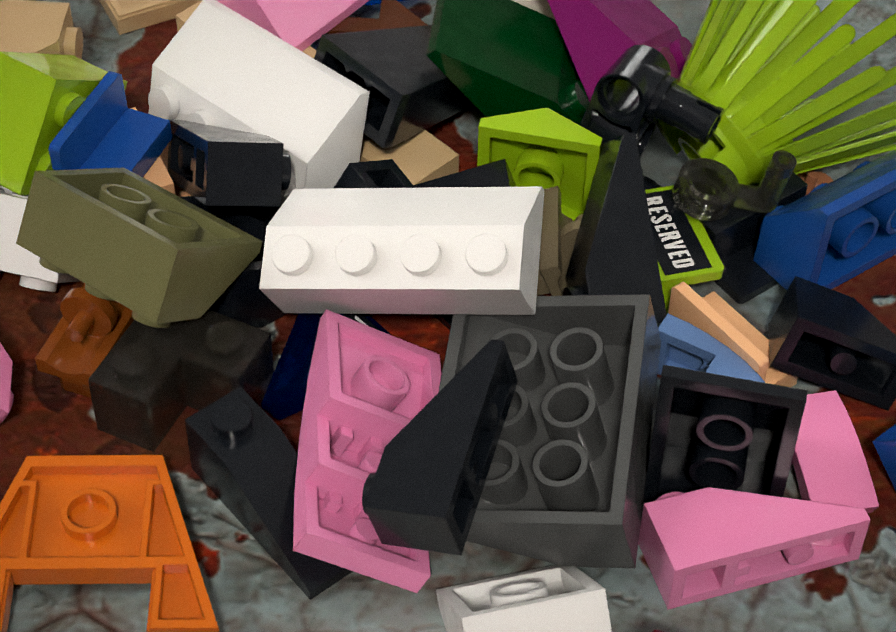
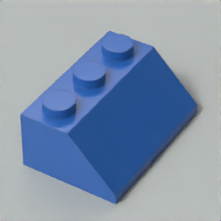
M896 149L872 162L865 161L861 163L851 173L829 184L822 183L818 185L808 195L786 206L780 205L772 209L763 218L759 226L760 235L753 261L786 290H788L795 276L833 289L896 254Z

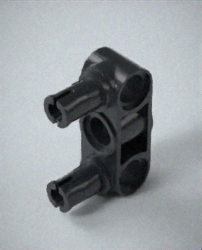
M634 45L628 48L600 78L595 86L589 107L580 122V126L602 137V146L604 143L623 134L635 133L641 160L642 154L655 131L658 119L706 144L716 131L723 117L724 108L717 107L677 85L678 79L671 76L669 63L663 54L655 48L647 45ZM643 175L645 190L663 187L656 181Z

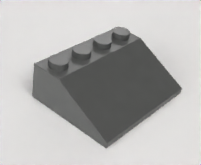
M650 294L537 296L535 315L453 314L439 392L491 339L505 342L518 379L466 541L562 566L635 568L661 339Z

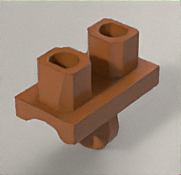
M84 283L81 288L71 289L65 295L60 305L63 316L35 357L38 371L59 377L64 390L91 398L96 397L105 383V374L119 351H124L134 336L133 329L138 321L131 316L132 310L117 301L105 300L89 294L85 290Z

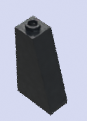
M432 25L322 34L314 59L370 92L364 134L382 148L393 147L474 105L426 56Z

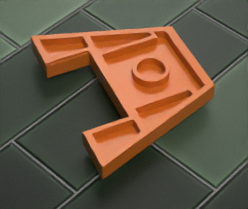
M163 455L27 456L0 503V632H7L14 585L151 584L147 632H219V627Z

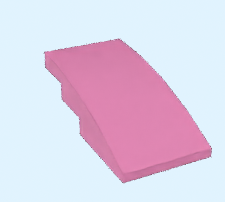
M325 310L320 317L299 434L294 489L293 551L418 593L431 577L429 551L381 543L368 515L363 510L362 494L367 477L377 471L385 446L438 394L442 376L440 354L330 310Z

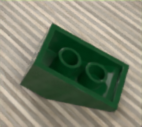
M437 0L426 56L486 117L549 108L580 125L590 102L555 19L512 0Z

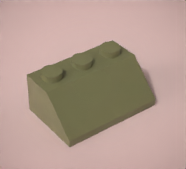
M124 167L35 171L16 244L39 256L40 265L46 269L70 274L85 283V290L89 294L101 299L117 301L132 310L131 316L136 321L155 328H167L171 322L201 318L255 259L263 241Z

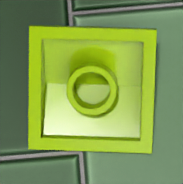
M549 108L484 117L480 119L478 126L477 167L506 159L517 187L542 186L543 189L558 186L561 192V212L575 221L576 217L583 214L601 153L602 137Z

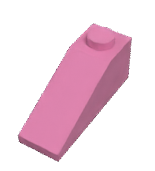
M707 487L687 493L670 492L658 497L654 501L644 503L638 545L669 610L857 560L860 557L871 519L865 508Z

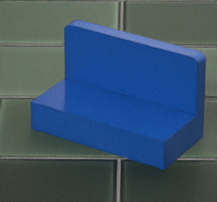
M108 71L49 144L53 170L124 167L144 177L173 138L170 120L128 108L122 74Z

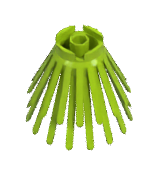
M711 0L677 85L717 107L724 108L723 117L716 131L706 144L699 142V139L659 119L657 126L676 155L683 150L694 163L689 170L713 193L727 201H730L732 198L734 199L750 186L773 181L790 171L798 175L893 151L896 149V144H893L896 143V131H889L896 129V101L795 142L793 139L896 85V66L887 71L881 66H873L819 97L807 99L896 35V13L853 44H850V42L856 35L855 29L849 24H844L803 56L860 0H833L822 12L819 6L816 5L817 0Z

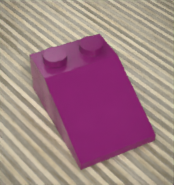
M547 0L589 102L600 78L628 48L634 45H647L663 54L669 63L671 76L679 79L692 44L687 38L681 36L678 26L650 0Z

